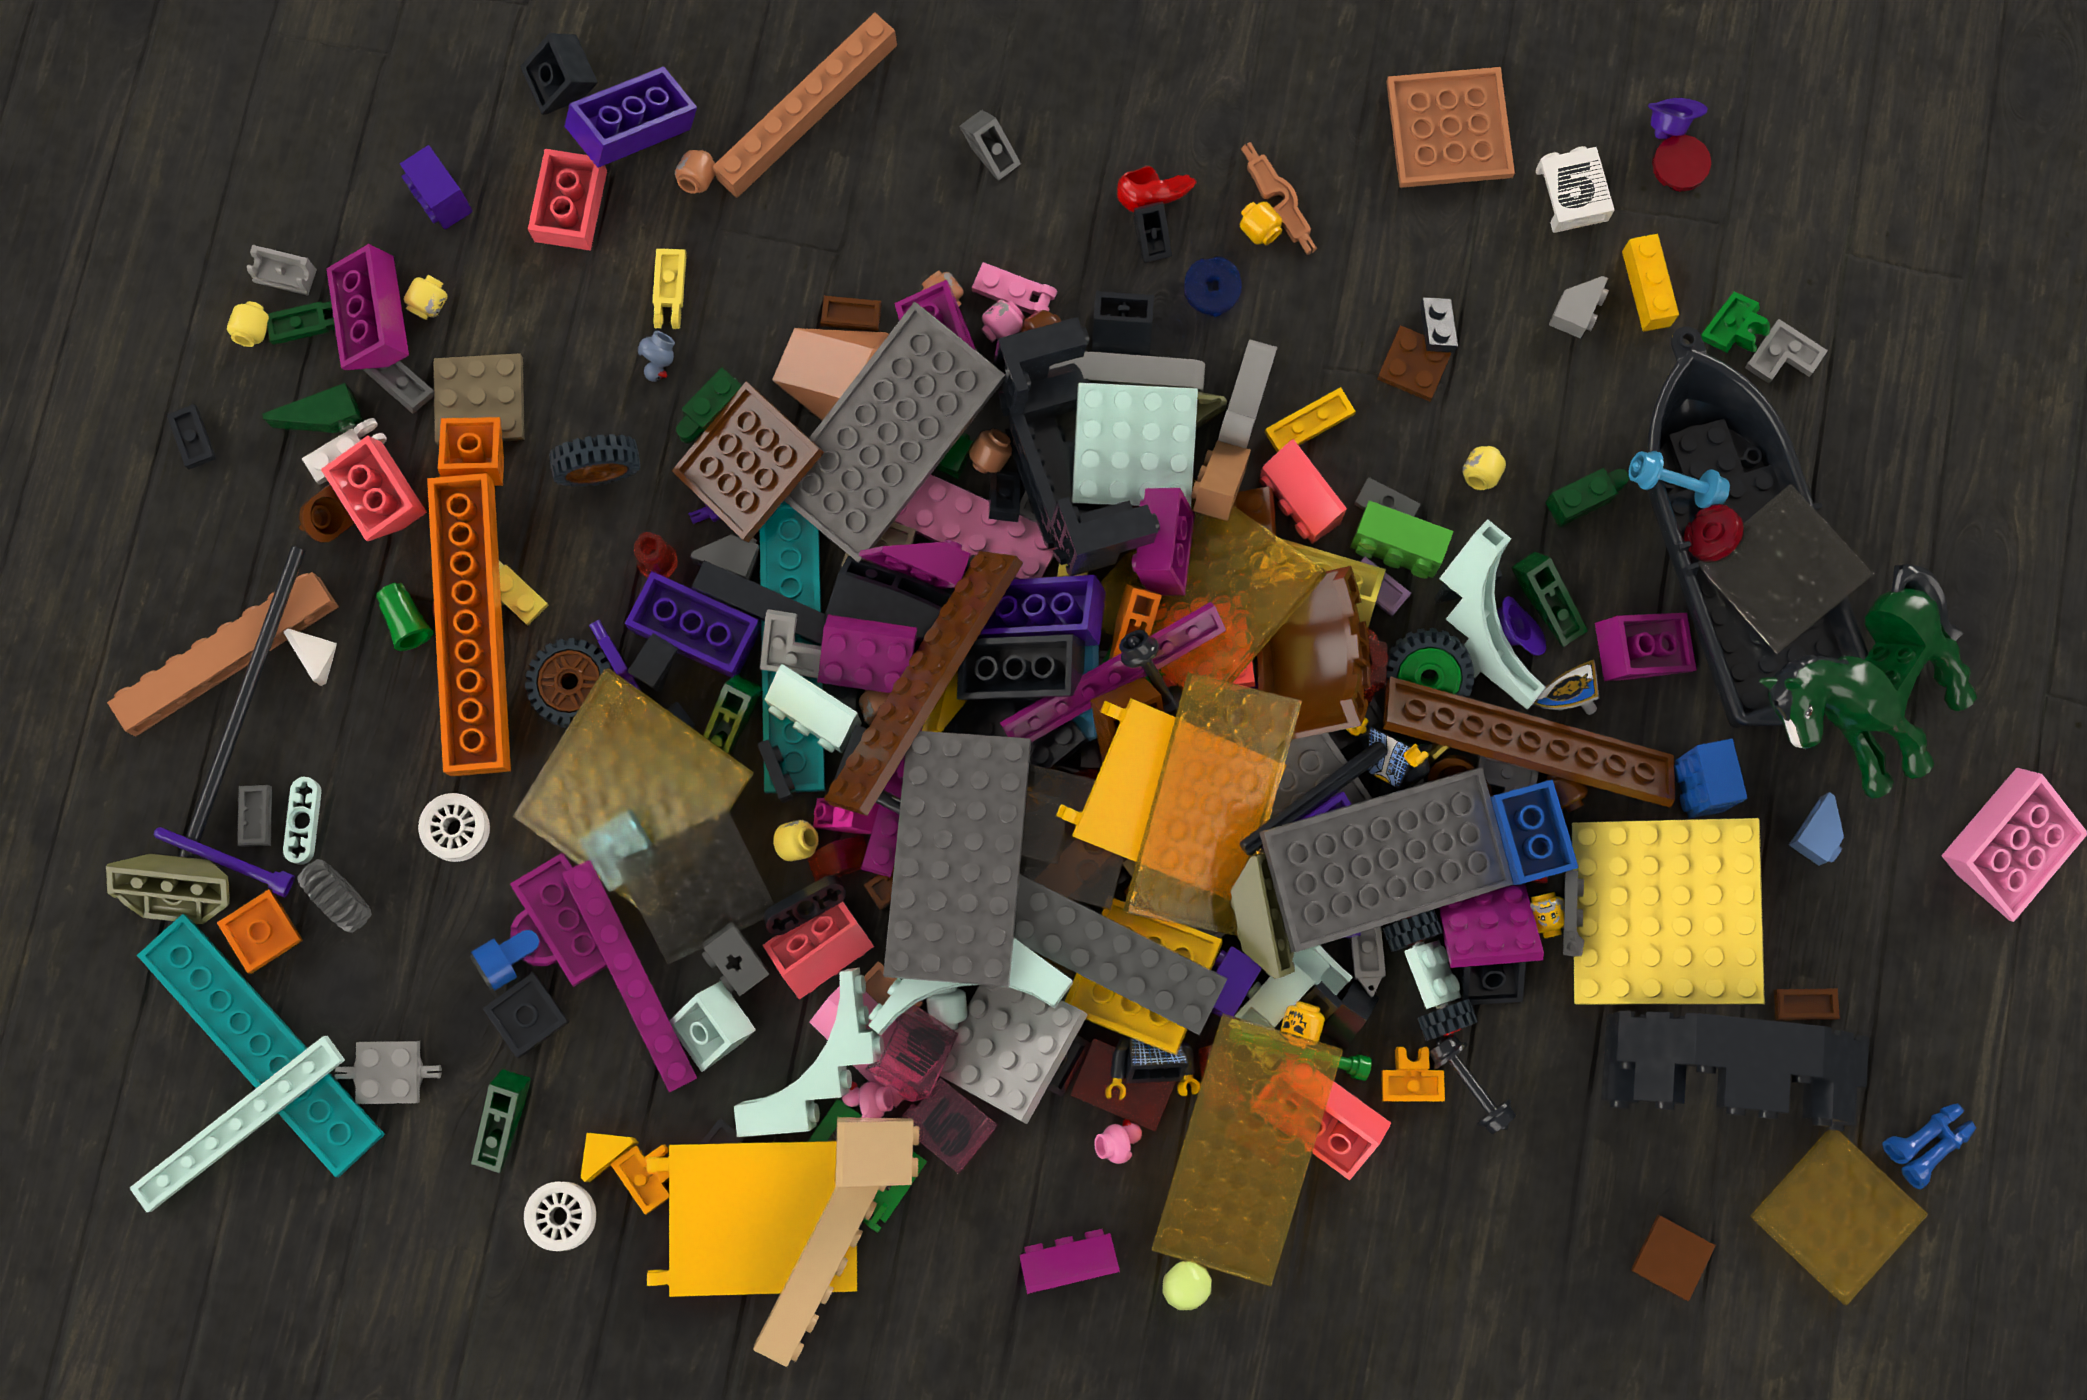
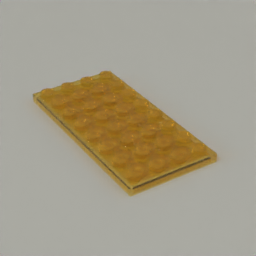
M1188 672L1123 911L1128 914L1237 936V921L1235 911L1231 906V889L1250 857L1260 854L1261 851L1260 849L1253 855H1246L1240 847V842L1270 819L1302 703L1301 700Z
M1222 1013L1152 1245V1251L1272 1286L1343 1053L1341 1048Z

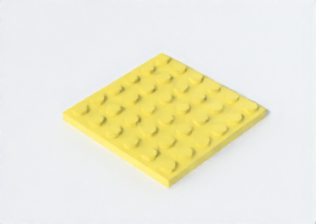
M1759 818L1572 823V846L1579 867L1573 870H1578V878L1584 879L1583 897H1578L1577 909H1583V927H1577V932L1584 940L1582 957H1574V1004L1765 1005Z

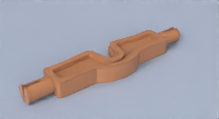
M1251 142L1247 143V146L1245 144L1241 150L1249 161L1247 170L1254 179L1262 198L1269 199L1277 195L1284 198L1281 203L1273 208L1282 218L1283 228L1294 243L1300 242L1307 255L1311 254V251L1313 253L1317 250V247L1309 236L1311 228L1297 207L1298 199L1295 190L1289 182L1278 177L1265 155L1259 156Z

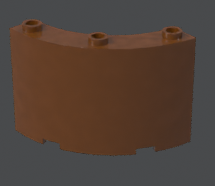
M1347 566L1252 588L1244 600V609L1246 615L1251 620L1258 658V665L1256 666L1258 693L1255 708L1250 718V730L1257 737L1259 745L1273 744L1361 726L1368 707V701L1366 698L1364 699V689L1370 688L1371 667L1366 621L1360 622L1356 604L1362 603L1352 567Z

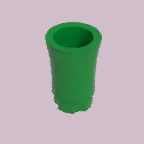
M402 583L389 584L377 592L376 597L380 602L379 607L391 633L395 650L406 651L416 648L432 637L433 630L422 617L410 593L406 591Z

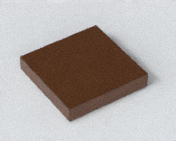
M1657 1215L1630 1271L1683 1300L1689 1301L1716 1245Z

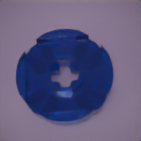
M1213 257V259L1206 260L1204 258L1192 264L1186 273L1184 295L1189 304L1197 311L1213 317L1220 316L1233 308L1240 298L1242 284L1239 271L1233 263L1222 257ZM1216 280L1219 282L1218 291L1211 292L1207 290L1208 286L1205 284L1207 281L1212 283Z

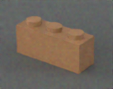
M1217 440L1214 450L1207 451L1204 464L1201 466L1197 481H1195L1191 498L1196 499L1193 511L1228 521L1246 471L1251 452L1250 449Z

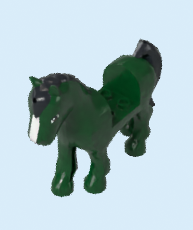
M1914 564L1894 566L1892 590L1880 595L1866 614L1864 623L1874 639L1875 645L1865 660L1853 656H1842L1836 659L1822 655H1806L1785 664L1773 677L1761 678L1759 680L1760 683L1769 689L1770 703L1781 719L1789 741L1795 747L1811 748L1821 743L1825 712L1827 718L1842 731L1852 746L1862 774V788L1866 796L1872 799L1880 798L1889 793L1894 786V781L1890 773L1886 771V754L1874 739L1871 731L1886 732L1898 741L1903 756L1901 765L1907 777L1911 779L1921 778L1928 774L1934 766L1933 758L1926 750V734L1922 728L1912 725L1904 717L1907 701L1915 681L1929 660L1934 665L1935 681L1938 685L1947 687L1944 701L1949 709L1954 711L1965 710L1973 705L1977 699L1976 691L1968 682L1971 669L1963 664L1960 659V650L1956 642L1963 632L1948 620L1946 597L1935 575L1930 570Z

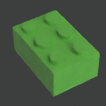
M1369 500L1350 548L1355 549V552L1360 556L1380 558L1387 566L1393 568H1400L1401 566L1410 569L1411 573L1417 577L1426 579L1429 576L1433 578L1443 562L1454 531Z

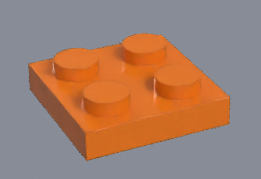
M270 889L217 922L246 972L249 974L254 973L303 941L276 895Z

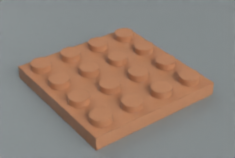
M1501 67L1389 76L1386 83L1399 188L1513 178L1515 171Z

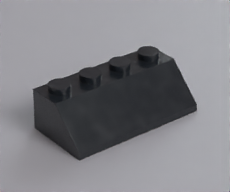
M1073 634L976 639L958 668L957 700L1073 696L1084 673L1085 641Z

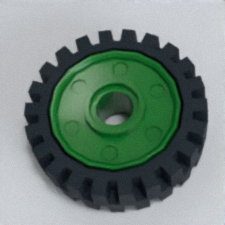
M1424 628L1417 629V633L1413 634L1412 631L1407 633L1406 638L1397 640L1396 646H1392L1389 650L1384 668L1385 685L1391 676L1459 696H1470L1472 685H1474L1473 663L1464 644H1461L1454 635L1450 636L1449 632L1444 630L1438 632L1435 628H1430V631H1425ZM1427 669L1437 672L1434 677L1429 679L1421 676L1423 671Z

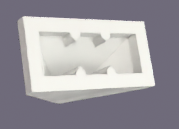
M291 629L283 631L312 680L320 686L326 684L337 643Z

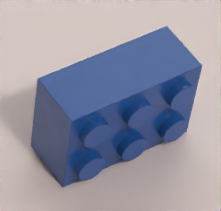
M1733 739L1697 745L1675 760L1674 778L1681 785L1680 803L1682 810L1687 812L1689 819L1725 812L1747 799Z
M1553 780L1490 797L1513 885L1523 884L1579 868Z

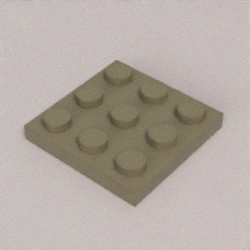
M521 353L434 358L435 443L439 445L441 418L500 417L502 441L525 440L523 357Z

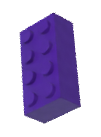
M661 67L570 103L565 128L597 168L691 130L697 106L665 67Z
M651 571L625 622V625L631 632L646 639L654 633L677 647V653L731 678L740 674L761 631V624L758 619Z
M1095 575L1013 579L977 639L1073 634L1085 641V646L1099 645L1106 590Z

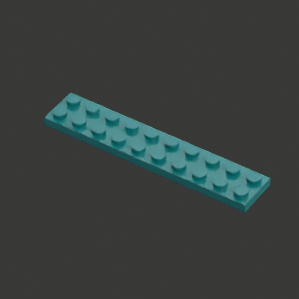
M783 501L760 528L761 586L821 612L819 529ZM761 620V636L763 645L765 622ZM795 635V642L816 645ZM762 670L763 741L769 740L772 747L778 745L785 761L780 763L783 774L789 772L796 788L791 792L825 791V753L823 747L817 743L819 738L811 733L808 736L801 734L792 727L794 725L793 721L787 717L780 720L768 711L770 706L767 705L765 697L777 672ZM802 676L823 690V683H818V678ZM764 762V792L777 793Z
M182 914L137 955L255 1088H258L307 1049L188 915ZM330 1073L278 1112L335 1177H340L385 1135Z

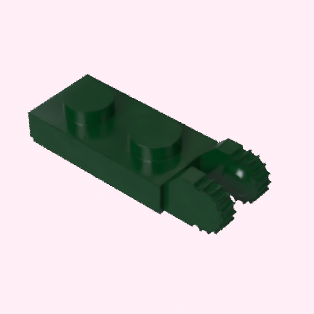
M320 301L269 313L267 330L271 344H280L335 330L334 318L327 319L326 313L333 314L331 301L325 303Z

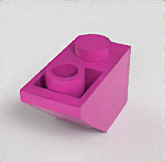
M817 798L813 828L855 834H871L880 805L875 803L866 816L831 806L824 798Z

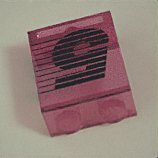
M913 1005L896 1018L898 1023L880 1061L868 1064L866 1068L868 1072L874 1075V1079L885 1086H892L899 1091V1095L902 1098L911 1102L929 1098L958 1036L957 1032L916 1005Z
M940 1078L935 1082L932 1079L921 1092L924 1099L918 1106L912 1104L901 1118L913 1119V1126H919V1142L960 1174L998 1125Z

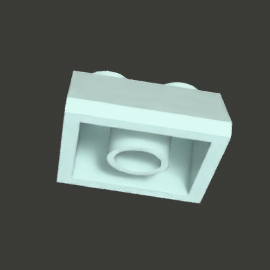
M722 981L697 993L669 1021L677 1038L701 1072L707 1070L733 1051L756 1031L749 1018L744 1014Z

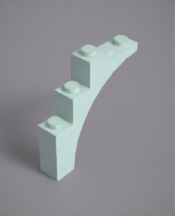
M1487 519L1439 578L1450 589L1463 597L1446 620L1469 638L1464 646L1467 648L1473 663L1474 678L1482 672L1528 710L1546 687L1527 670L1514 653L1503 632L1496 609L1494 594L1495 577L1501 555L1511 538Z
M1014 938L1010 985L1008 988L1035 996L1051 1007L1056 1008L1072 986L1073 981ZM897 978L887 992L891 996L885 1004L879 1003L868 1018L872 1021L868 1026L882 1035L897 1017L917 1002L941 991L977 984L914 979L901 980Z
M851 968L840 972V999L836 1021L826 1045L810 1068L797 1081L785 1089L767 1097L743 1101L734 1106L737 1137L810 1131L817 1126L816 1122L819 1121L820 1116L818 1104H814L815 1099L839 1098L849 1093V1088L852 1085V1076L850 1070L846 1069V1066L871 1064L881 1059V1054L884 1053L883 1037L879 1036L873 1029H866V1025L869 1023V1011L867 1006L863 1004L862 994L866 991V982L864 976L860 975V968Z

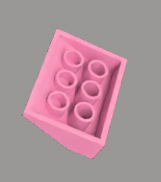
M2016 768L1941 856L1964 882L2009 921L2014 922L2087 836V831L2043 774Z

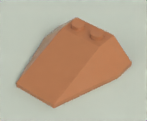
M794 328L772 380L823 421L889 334L886 332Z

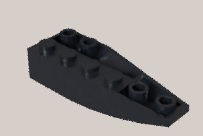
M848 556L838 574L825 618L829 614L916 627V641L923 642L926 632L933 626L940 614L941 608L948 602L952 594L907 574L864 560L857 562L854 558Z

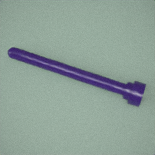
M162 827L156 828L154 831L155 838L266 883L268 888L272 889V893L285 898L294 883L295 876L285 871L271 873Z

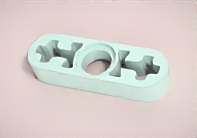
M309 777L296 779L290 788L283 853L288 861L298 865L308 863L313 858L315 851L321 787L315 780ZM306 784L313 790L312 794L306 795L305 800L306 804L311 805V809L303 806L297 807V803L304 805V796L299 794L300 789H305ZM300 813H307L310 817V823L304 829H298L295 826V818ZM294 833L308 835L307 839L301 837L300 844L306 850L305 853L299 854V858H297L296 854L292 853L293 848H298L300 839L295 836L293 837Z

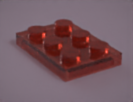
M1094 1039L1070 1096L1155 1132L1176 1081L1126 1084L1125 1079H1122V1084L1126 1088L1125 1097L1119 1100L1120 1090L1118 1087L1113 1086L1111 1098L1108 1099L1105 1091L1107 1086L1113 1082V1078L1110 1077L1112 1054L1115 1047Z

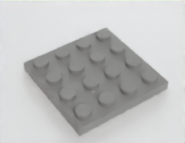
M979 985L967 1006L968 1017L965 1021L958 1023L959 1028L953 1031L945 1045L944 1053L937 1060L938 1064L931 1071L1027 1124L1088 1014L1062 1000L1056 1008H1053L1035 996L1012 988Z

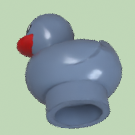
M655 331L652 337L643 338L638 346V354L651 361L645 366L644 375L652 382H657L663 377L667 378V373L663 367L669 366L674 359L672 348L675 342L671 337L660 331Z

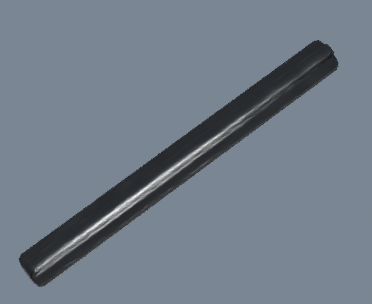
M1381 741L1374 742L1240 842L1243 852L1246 855H1253L1263 848L1259 832L1302 819L1387 756L1388 750Z

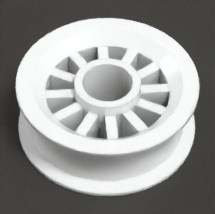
M448 793L436 797L427 804L421 813L418 830L423 845L432 854L446 861L460 862L474 857L483 849L489 837L490 823L485 810L477 802L462 794ZM445 810L446 816H443L440 813ZM437 817L441 819L440 823L435 822ZM459 820L461 824L460 830L456 834L450 835L448 832L449 825L453 821ZM475 823V828H474V827H469V825H472V824ZM468 832L474 833L472 838L468 836ZM466 839L468 843L464 845L462 840Z
M551 1182L541 1186L531 1195L524 1211V1225L529 1237L538 1246L550 1251L570 1250L581 1245L592 1233L596 1222V1207L592 1197L584 1188L571 1182ZM559 1193H563V1197H562L561 1202H560ZM551 1195H552L554 1204L548 1199V1197H550ZM571 1195L572 1197H574V1199L568 1204V1200ZM543 1203L548 1207V1210L541 1208ZM579 1203L581 1208L573 1210V1207ZM559 1207H562L567 1212V1219L562 1225H558L553 1218L555 1210ZM539 1213L545 1214V1218L539 1219ZM582 1213V1219L575 1218V1214ZM547 1222L548 1225L542 1230L540 1224ZM573 1222L580 1224L578 1229L572 1225ZM553 1228L551 1237H549L547 1233ZM567 1229L573 1234L572 1236L568 1237ZM559 1231L561 1233L562 1240L557 1239Z

